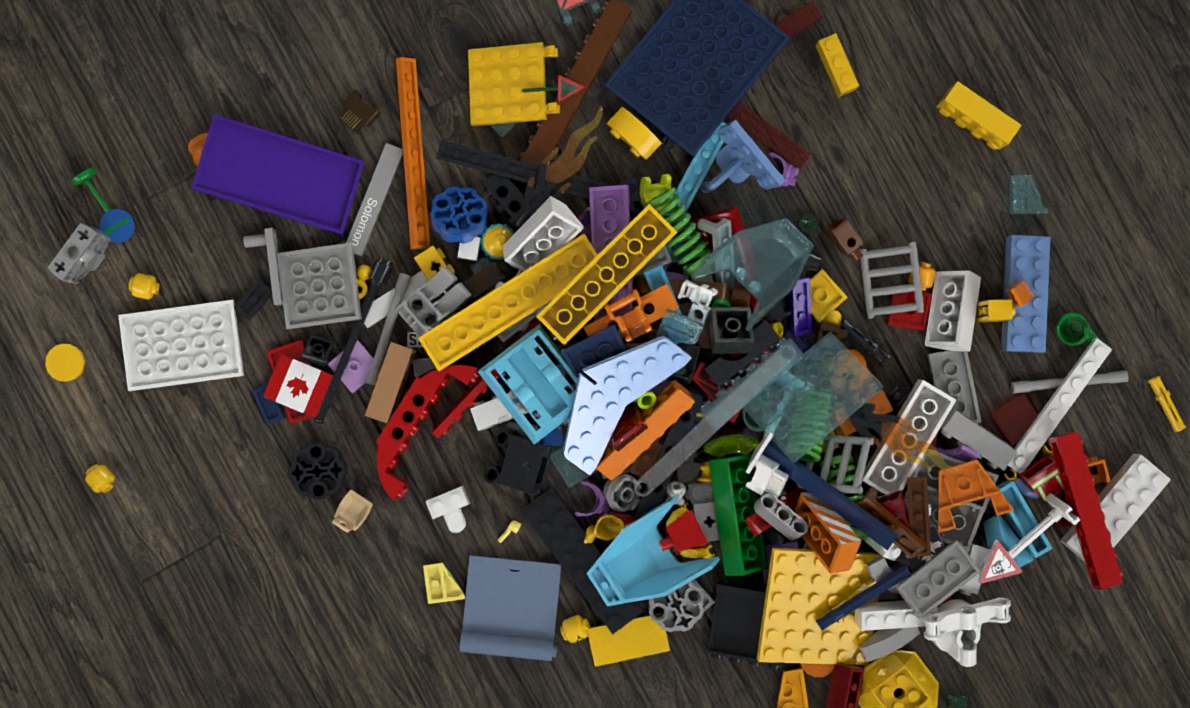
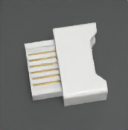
M762 455L755 464L756 472L751 482L746 483V487L761 496L765 493H770L778 498L789 475L778 469L780 464Z

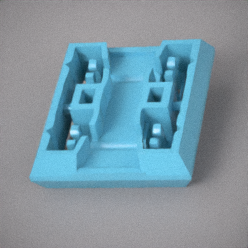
M540 324L477 371L533 444H536L570 417L575 390L559 370L562 368L573 384L577 385L578 378L572 373L562 352ZM536 337L544 346L547 347V351L554 357V359L557 361L559 365L555 366V364L550 360V358L546 355L543 349L536 342ZM537 347L542 351V354L538 355L536 353L538 351ZM493 370L498 372L512 390V394L515 397L513 400L509 398L491 374ZM505 371L509 375L510 379L508 378L505 380ZM567 386L571 388V390L573 391L572 393H567ZM517 402L526 408L540 426V429L536 431L516 407L515 404ZM535 410L541 417H534V415L536 414Z

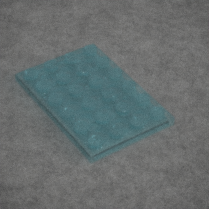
M830 331L746 401L742 408L767 435L770 432L774 434L771 440L795 463L883 389V385Z

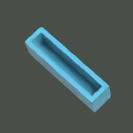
M1006 480L997 487L1014 509V511L1005 514L1021 540L1038 525V522L1014 481ZM1044 532L1026 547L1027 551L1034 558L1053 549Z

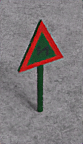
M558 75L557 87L522 89V92L558 90L559 103L586 88V86Z

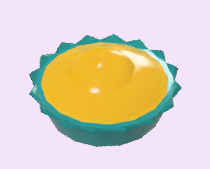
M500 223L492 224L489 228H486L480 241L485 255L498 261L504 259L503 245L515 234L513 229L509 228L506 224L502 225Z

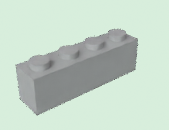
M952 407L940 427L943 435L949 439L953 436L957 439V444H963L979 453L978 458H986L988 460L986 463L994 469L999 467L1005 470L1017 454V451L1012 446L954 407Z

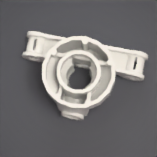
M996 598L972 605L962 599L945 602L938 608V613L924 617V623H926L924 637L927 640H932L938 648L951 655L960 665L965 667L974 666L977 662L976 644L980 639L982 623L1009 622L1011 620L1009 615L1011 601L1007 598Z

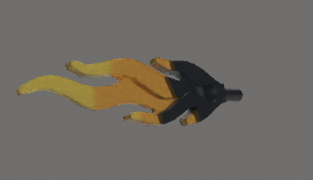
M602 106L599 107L593 121L572 133L564 152L555 162L550 165V161L559 150L558 147L544 159L539 170L538 184L535 190L534 177L530 178L525 192L523 214L515 223L516 226L520 228L551 196V191L555 186L573 176L583 166L589 148L597 140V136L589 139L576 157H574L575 151L580 141L598 126L602 117ZM571 184L563 185L552 197L559 200Z
M836 395L832 399L833 403L845 409L844 411L849 416L856 431L862 437L873 438L874 443L879 448L882 447L881 443L868 431V428L875 430L885 441L889 449L903 460L922 465L931 472L932 468L928 462L912 455L909 451L916 450L927 455L944 472L953 475L964 474L963 471L948 466L933 445L916 440L906 434L899 426H904L915 434L918 431L904 419L893 415L872 413L874 411H885L884 407L872 403H848Z

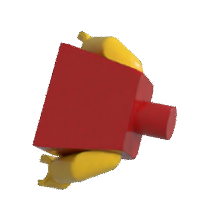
M685 503L681 508L673 511L668 518L664 530L667 537L658 541L661 550L664 552L673 548L676 555L681 554L683 557L705 559L715 556V554L709 553L712 545L707 546L708 541L693 514L694 510H688L686 506L689 503Z

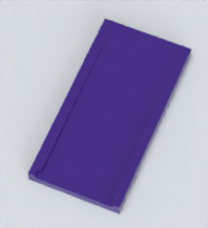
M214 114L191 189L343 235L365 161Z

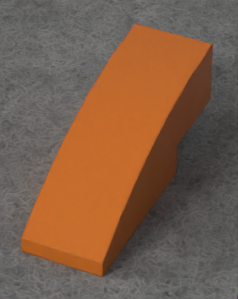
M1025 278L1015 282L1006 289L1015 307L1024 306L1034 297Z

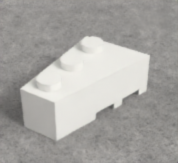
M510 390V393L507 395L513 400L515 397L512 394V390ZM497 396L491 397L492 400L486 403L484 400L477 402L470 409L478 431L514 419ZM519 402L515 404L523 415L529 413Z

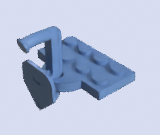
M734 120L718 130L721 134L720 138L728 144L716 155V163L722 171L710 182L702 183L701 191L709 193L727 178L733 183H741L750 175H755L758 179V184L766 190L780 186L786 180L740 124Z

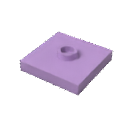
M359 340L356 342L341 378V381L351 393L356 392L365 384L374 359ZM343 352L328 363L334 372Z

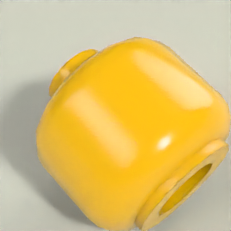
M833 310L827 314L822 322L841 325L842 315L839 311Z

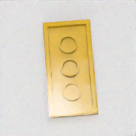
M662 612L655 613V615L657 616L662 614ZM650 615L634 618L614 634L610 632L605 624L590 627L588 630L595 667L670 651L666 630H663L656 621H653Z

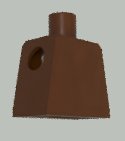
M837 218L823 229L841 254L850 255L854 261L859 260L864 255L859 249L863 242L847 219Z

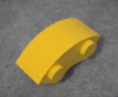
M623 107L606 123L611 128L610 133L616 139L621 138L631 147L630 152L637 158L641 156L647 160L662 144L641 121Z

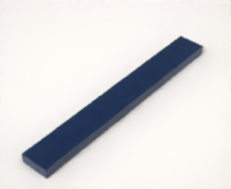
M771 440L769 441L761 456L764 455L780 464L778 469L788 474L790 479L888 551L898 537V534Z

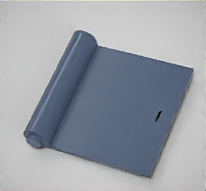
M470 555L460 652L552 661V657L556 658L557 646L553 645L561 564Z

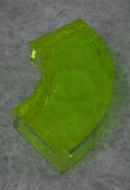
M727 435L707 443L704 446V451L717 458L733 453L747 455L759 445V441L757 438L747 435Z

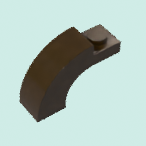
M502 259L489 264L462 283L472 294V297L462 306V309L477 300L481 295L497 285L498 282H502L516 272L515 269Z

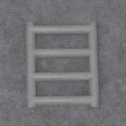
M911 242L908 246L872 251L860 249L864 254L860 261L867 318L872 319L875 318V315L916 310L919 313H923L924 304L916 242ZM910 253L911 265L869 270L868 259ZM912 272L913 284L871 288V277ZM914 291L915 303L874 308L873 296Z
M825 435L823 441L828 443L820 477L827 482L835 444L843 443L845 445L836 483L829 484L843 493L862 494L863 487H861L869 448L870 445L874 444V439L868 437ZM852 445H862L853 485H843ZM806 462L805 466L812 471L814 462Z

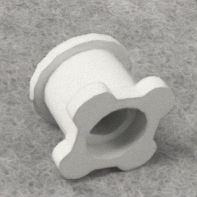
M678 481L670 482L665 493L667 496L666 501L679 494L680 497L674 504L683 506L685 503L683 499L686 491L685 485Z

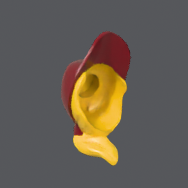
M607 511L598 518L596 524L590 525L587 528L584 543L593 542L595 537L603 540L615 539L623 528L636 521V519L623 512Z

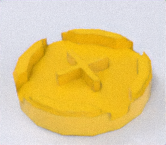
M59 344L48 352L45 366L52 378L58 381L69 382L77 379L83 373L86 360L83 352L78 347L71 344Z

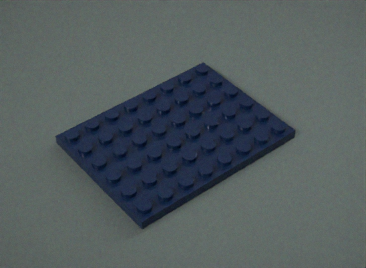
M674 0L604 86L694 157L784 48L790 37L743 0Z

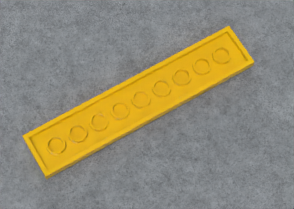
M583 234L423 334L418 339L438 371H441L551 302L598 254L586 235Z

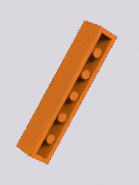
M674 380L656 397V403L652 408L641 411L607 444L596 469L611 481L620 476L627 466L634 463L643 451L647 450L658 437L664 434L668 427L676 423L679 417L692 407L695 401L691 393Z

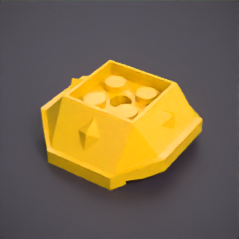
M897 649L888 655L871 661L864 667L858 702L861 708H937L939 682L915 651ZM897 688H902V694L898 697L894 696V691Z

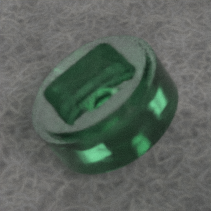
M804 214L798 221V227L804 233H811L818 226L817 218L812 214Z

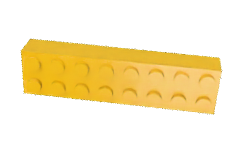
M649 204L536 317L565 345L677 234V231Z

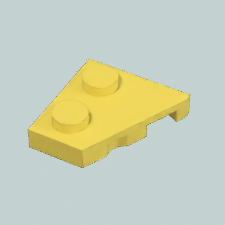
M443 562L423 565L428 604L465 599V594Z

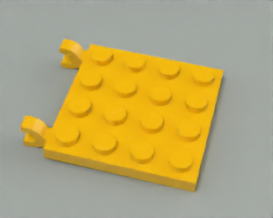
M542 42L469 49L471 125L481 126L547 120V114L560 113V105H557V102L546 105V91L522 92V89L546 87L545 57H558V49L554 45L544 48Z

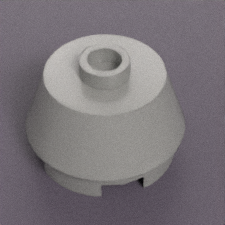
M620 475L613 481L609 479L606 482L603 493L609 506L614 511L625 512L633 510L638 506L641 501L639 495L640 488L642 489V487L633 476Z

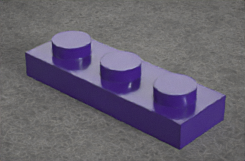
M805 276L789 279L790 311L792 313L790 315L791 335L812 333L810 278Z

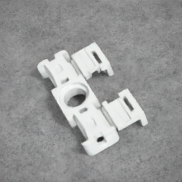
M686 280L683 282L678 298L689 297L694 302L688 317H684V320L691 335V339L686 341L695 344L699 340L696 337L700 327L702 328L705 325L711 311L709 305L712 297L718 291L714 288L708 289L709 286L706 284L698 286ZM698 309L702 311V319H699L695 316V310Z

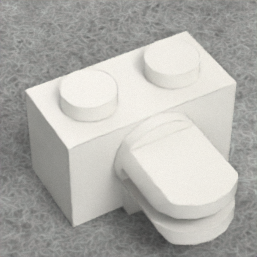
M464 486L425 501L432 519L443 515L451 532L458 533L465 528L466 521L461 508L469 505L470 501Z

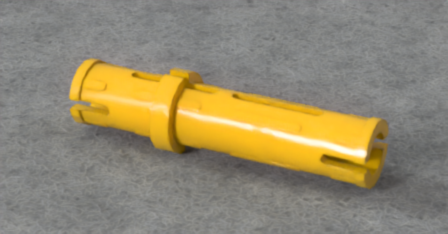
M1160 376L1148 380L1156 395L1155 399L1161 404L1173 431L1179 432L1185 429L1186 426L1170 398L1171 394L1169 390H1166Z

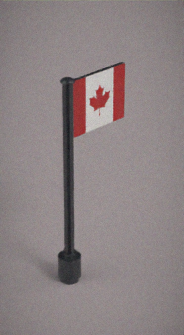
M381 257L378 258V261H375L368 277L372 279V284L361 308L362 319L356 320L334 375L281 354L263 397L309 415L318 424L325 423L324 419L378 289L382 284L386 285L393 270L392 262Z

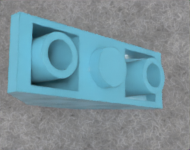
M994 515L983 522L987 545L990 550L995 540H998L1006 551H1009L1020 541L1001 515ZM1026 548L1014 557V561L1019 567L1034 560Z

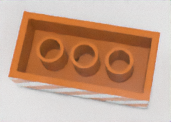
M801 493L794 511L808 525V531L801 537L810 549L815 552L816 557L830 574L850 571L861 540L839 514L811 493Z

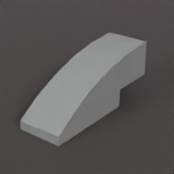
M918 627L877 630L860 646L864 661L869 662L881 658L903 647L920 634Z

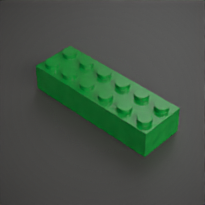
M751 454L733 455L709 460L725 576H743L768 569L763 532L755 537L744 521L756 513L754 503L758 500L757 493L746 487V483L751 482L754 476L753 468L749 474L745 472L752 457Z

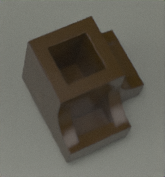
M821 322L816 330L813 353L832 356L836 350V345L843 344L846 340L848 330L840 329V325Z

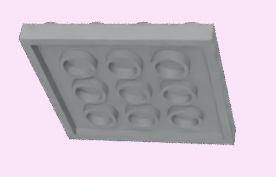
M352 243L277 253L286 329L362 319Z

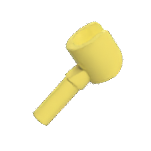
M515 520L511 521L498 541L501 543L511 531L517 534L521 523Z

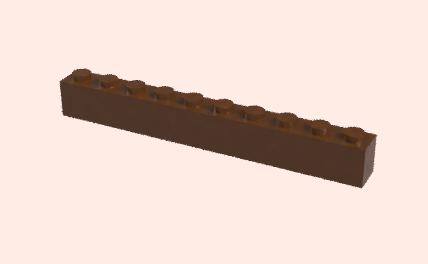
M610 0L604 3L601 9L603 12L601 18L597 17L594 21L592 34H587L583 41L585 46L582 52H577L573 60L575 61L573 68L569 67L564 76L586 86V88L559 103L558 90H556L555 94L557 97L554 102L560 105V113L547 114V120H539L536 126L538 131L535 135L532 134L527 142L529 147L526 152L522 151L518 158L519 161L541 166L542 163L548 164L631 15V7L618 0Z

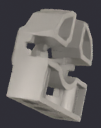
M80 223L47 268L60 280L78 284L79 280L84 278L90 271L96 270L103 261L110 237L94 227Z

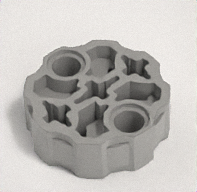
M693 581L678 588L680 595L677 596L676 591L669 593V600H666L665 596L649 599L648 610L650 616L663 630L668 632H685L693 628V625L702 618L704 613V596L700 587ZM692 590H696L699 593L698 597L694 600L688 597L689 592ZM672 594L674 595L677 601H680V612L678 611L675 605L671 606V604H673V598L671 596ZM685 605L687 611H691L693 613L685 612L682 606ZM657 606L664 609L663 613L659 616L653 613L654 608ZM673 610H674L675 613H676V617H675V619H674V622H672V620H673V618H674V615H673V613H672ZM683 616L685 619L689 618L685 625L681 622V617Z

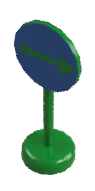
M91 167L71 180L72 184L79 186L86 183L106 212L100 220V231L110 237V241L113 243H122L132 237L135 231L133 217L122 209L109 210L90 182V179L97 174L96 169Z

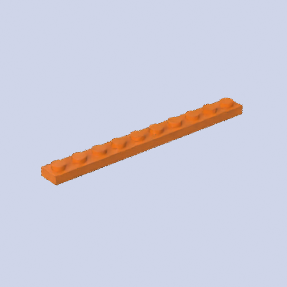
M399 57L396 58L410 246L411 249L430 248L416 59Z

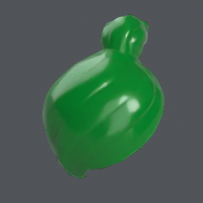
M1076 312L1065 314L1055 325L1057 337L1066 345L1077 346L1085 341L1092 342L1094 338L1099 339L1095 332L1091 330L1085 317Z

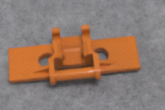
M668 284L640 297L635 289L630 295L610 305H604L608 315L583 328L587 336H590L608 327L611 322L616 321L621 338L625 337L627 343L640 335L652 331L651 323L680 308ZM637 300L639 305L634 310L616 317L614 311ZM647 303L653 304L655 308L654 312L649 315L644 312V306Z

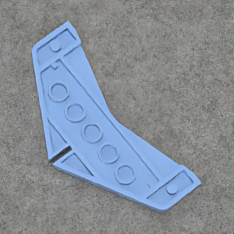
M661 336L583 368V372L594 379L595 382H592L579 372L563 447L565 457L590 475L596 469L625 407L684 367L691 359V356L669 338Z

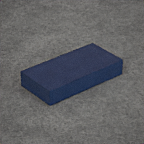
M268 384L252 390V393L268 426L286 417L279 403L263 397Z

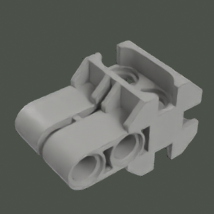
M446 266L426 284L417 288L409 299H405L400 303L396 311L420 337L449 319L472 297V294L461 282L447 292L458 281V278ZM418 300L422 301V308L420 310H414V302ZM435 315V322L430 325L427 324V316Z

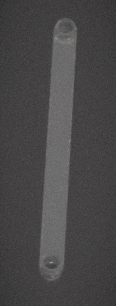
M786 344L777 349L636 481L634 485L635 493L638 496L645 497L658 487L794 360L796 356L794 347ZM784 348H790L792 351V356L788 359L782 356ZM640 483H646L649 488L646 492L642 493L638 491L637 486Z

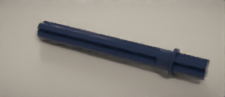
M905 565L837 608L830 609L829 613L816 620L818 626L823 631L835 622L839 623V620L909 577L911 575L910 571Z

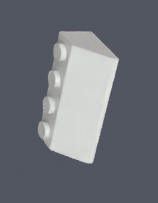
M550 196L503 245L504 261L525 271L570 243L583 229V225L566 204Z
M971 271L936 272L925 346L949 351H970L981 281L980 276Z

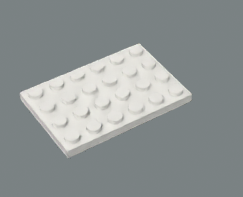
M234 300L118 315L128 391L244 376Z

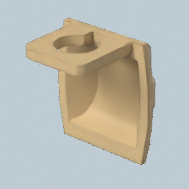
M351 489L339 504L332 523L347 533L352 529L356 531L367 518L373 503Z

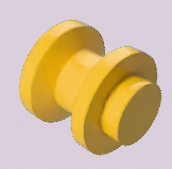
M702 462V465H698V468L702 470V476L698 477L697 481L712 482L709 462Z

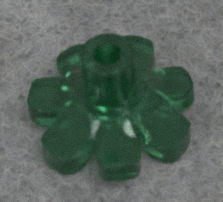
M951 693L947 696V699L951 702L949 708H964L967 705L968 697L965 694L956 697Z

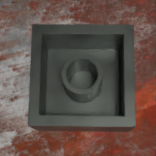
M750 307L711 308L708 325L712 354L751 353L755 340Z

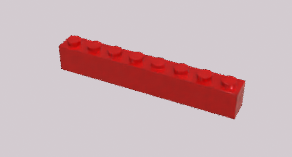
M1068 432L1049 438L1067 503L1073 509L1070 512L1080 519L1074 526L1092 587L1104 590L1122 584V571L1117 564V554L1110 541L1111 534L1105 524L1106 518L1099 504V494L1095 491L1094 477L1089 471V460L1083 451V440L1078 432Z

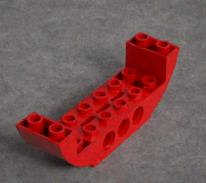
M451 365L441 371L436 369L423 377H417L375 442L378 444L377 469L385 491L393 501L405 496L409 489L407 487L409 482L391 470L398 464L400 459L397 457L399 454L404 453L410 445L408 442L409 438L415 436L419 431L420 426L418 424L420 421L425 420L431 410L428 408L430 405L438 401L441 396L438 393L442 387L445 388L450 382L451 378L449 375L451 374L466 385H471V383L475 384L479 379L480 374L477 371L480 368L466 365ZM419 395H422L424 398V403L421 406L417 403ZM409 411L414 415V419L411 422L406 418ZM398 428L403 430L402 438L396 435Z

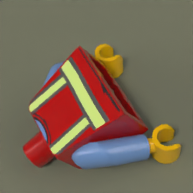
M1045 445L1042 447V450L1045 454L1050 455H1047L1020 473L1019 479L1016 477L1017 474L1014 469H1009L1014 474L1012 478H1009L1004 473L1005 479L1014 481L1023 495L1033 499L1040 498L1044 502L1046 501L1045 498L1051 493L1061 500L1059 492L1063 490L1052 450L1049 451Z

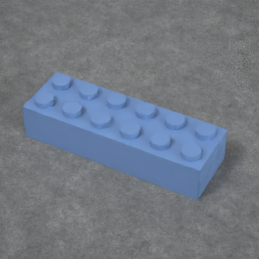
M1022 235L1006 237L1003 300H1011L1006 289L1025 278L1034 297L1024 306L1015 307V315L1012 320L1002 321L1001 351L1046 353L1050 237Z

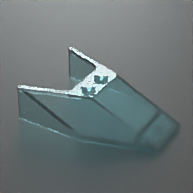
M787 218L737 232L705 257L692 277L695 279L724 270L729 271L757 299V304L745 328L749 331L796 286L814 245Z

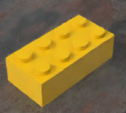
M958 81L948 89L937 105L942 115L945 117L950 116L956 120L955 123L958 126L966 127L974 137L982 138L994 150H1000L1007 146L1022 126Z

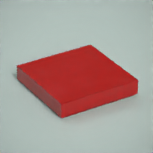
M914 291L892 294L890 306L915 303ZM922 292L923 313H919L916 310L888 314L887 325L926 331L932 294Z

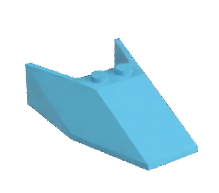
M679 494L674 495L623 528L586 573L607 606L666 596L710 571L720 560L716 556L679 562L670 549L664 552L661 550L658 541L663 539L658 531L657 525L678 500Z

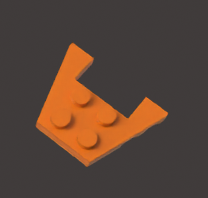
M978 460L939 471V533L956 528L950 508L990 496L996 516L1014 511L1011 504Z

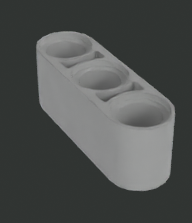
M766 493L754 503L755 512L789 540L795 541L808 531L807 522L774 495Z

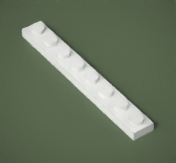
M1097 338L1092 340L1014 448L1017 454L1008 464L1010 468L1019 474L1025 471L1112 350L1110 347Z

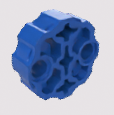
M453 186L446 188L442 194L436 195L432 201V211L430 213L434 231L438 232L443 240L449 243L460 242L465 244L472 242L476 236L482 235L485 231L486 218L488 217L487 205L485 200L477 194L476 190L469 187L459 188Z

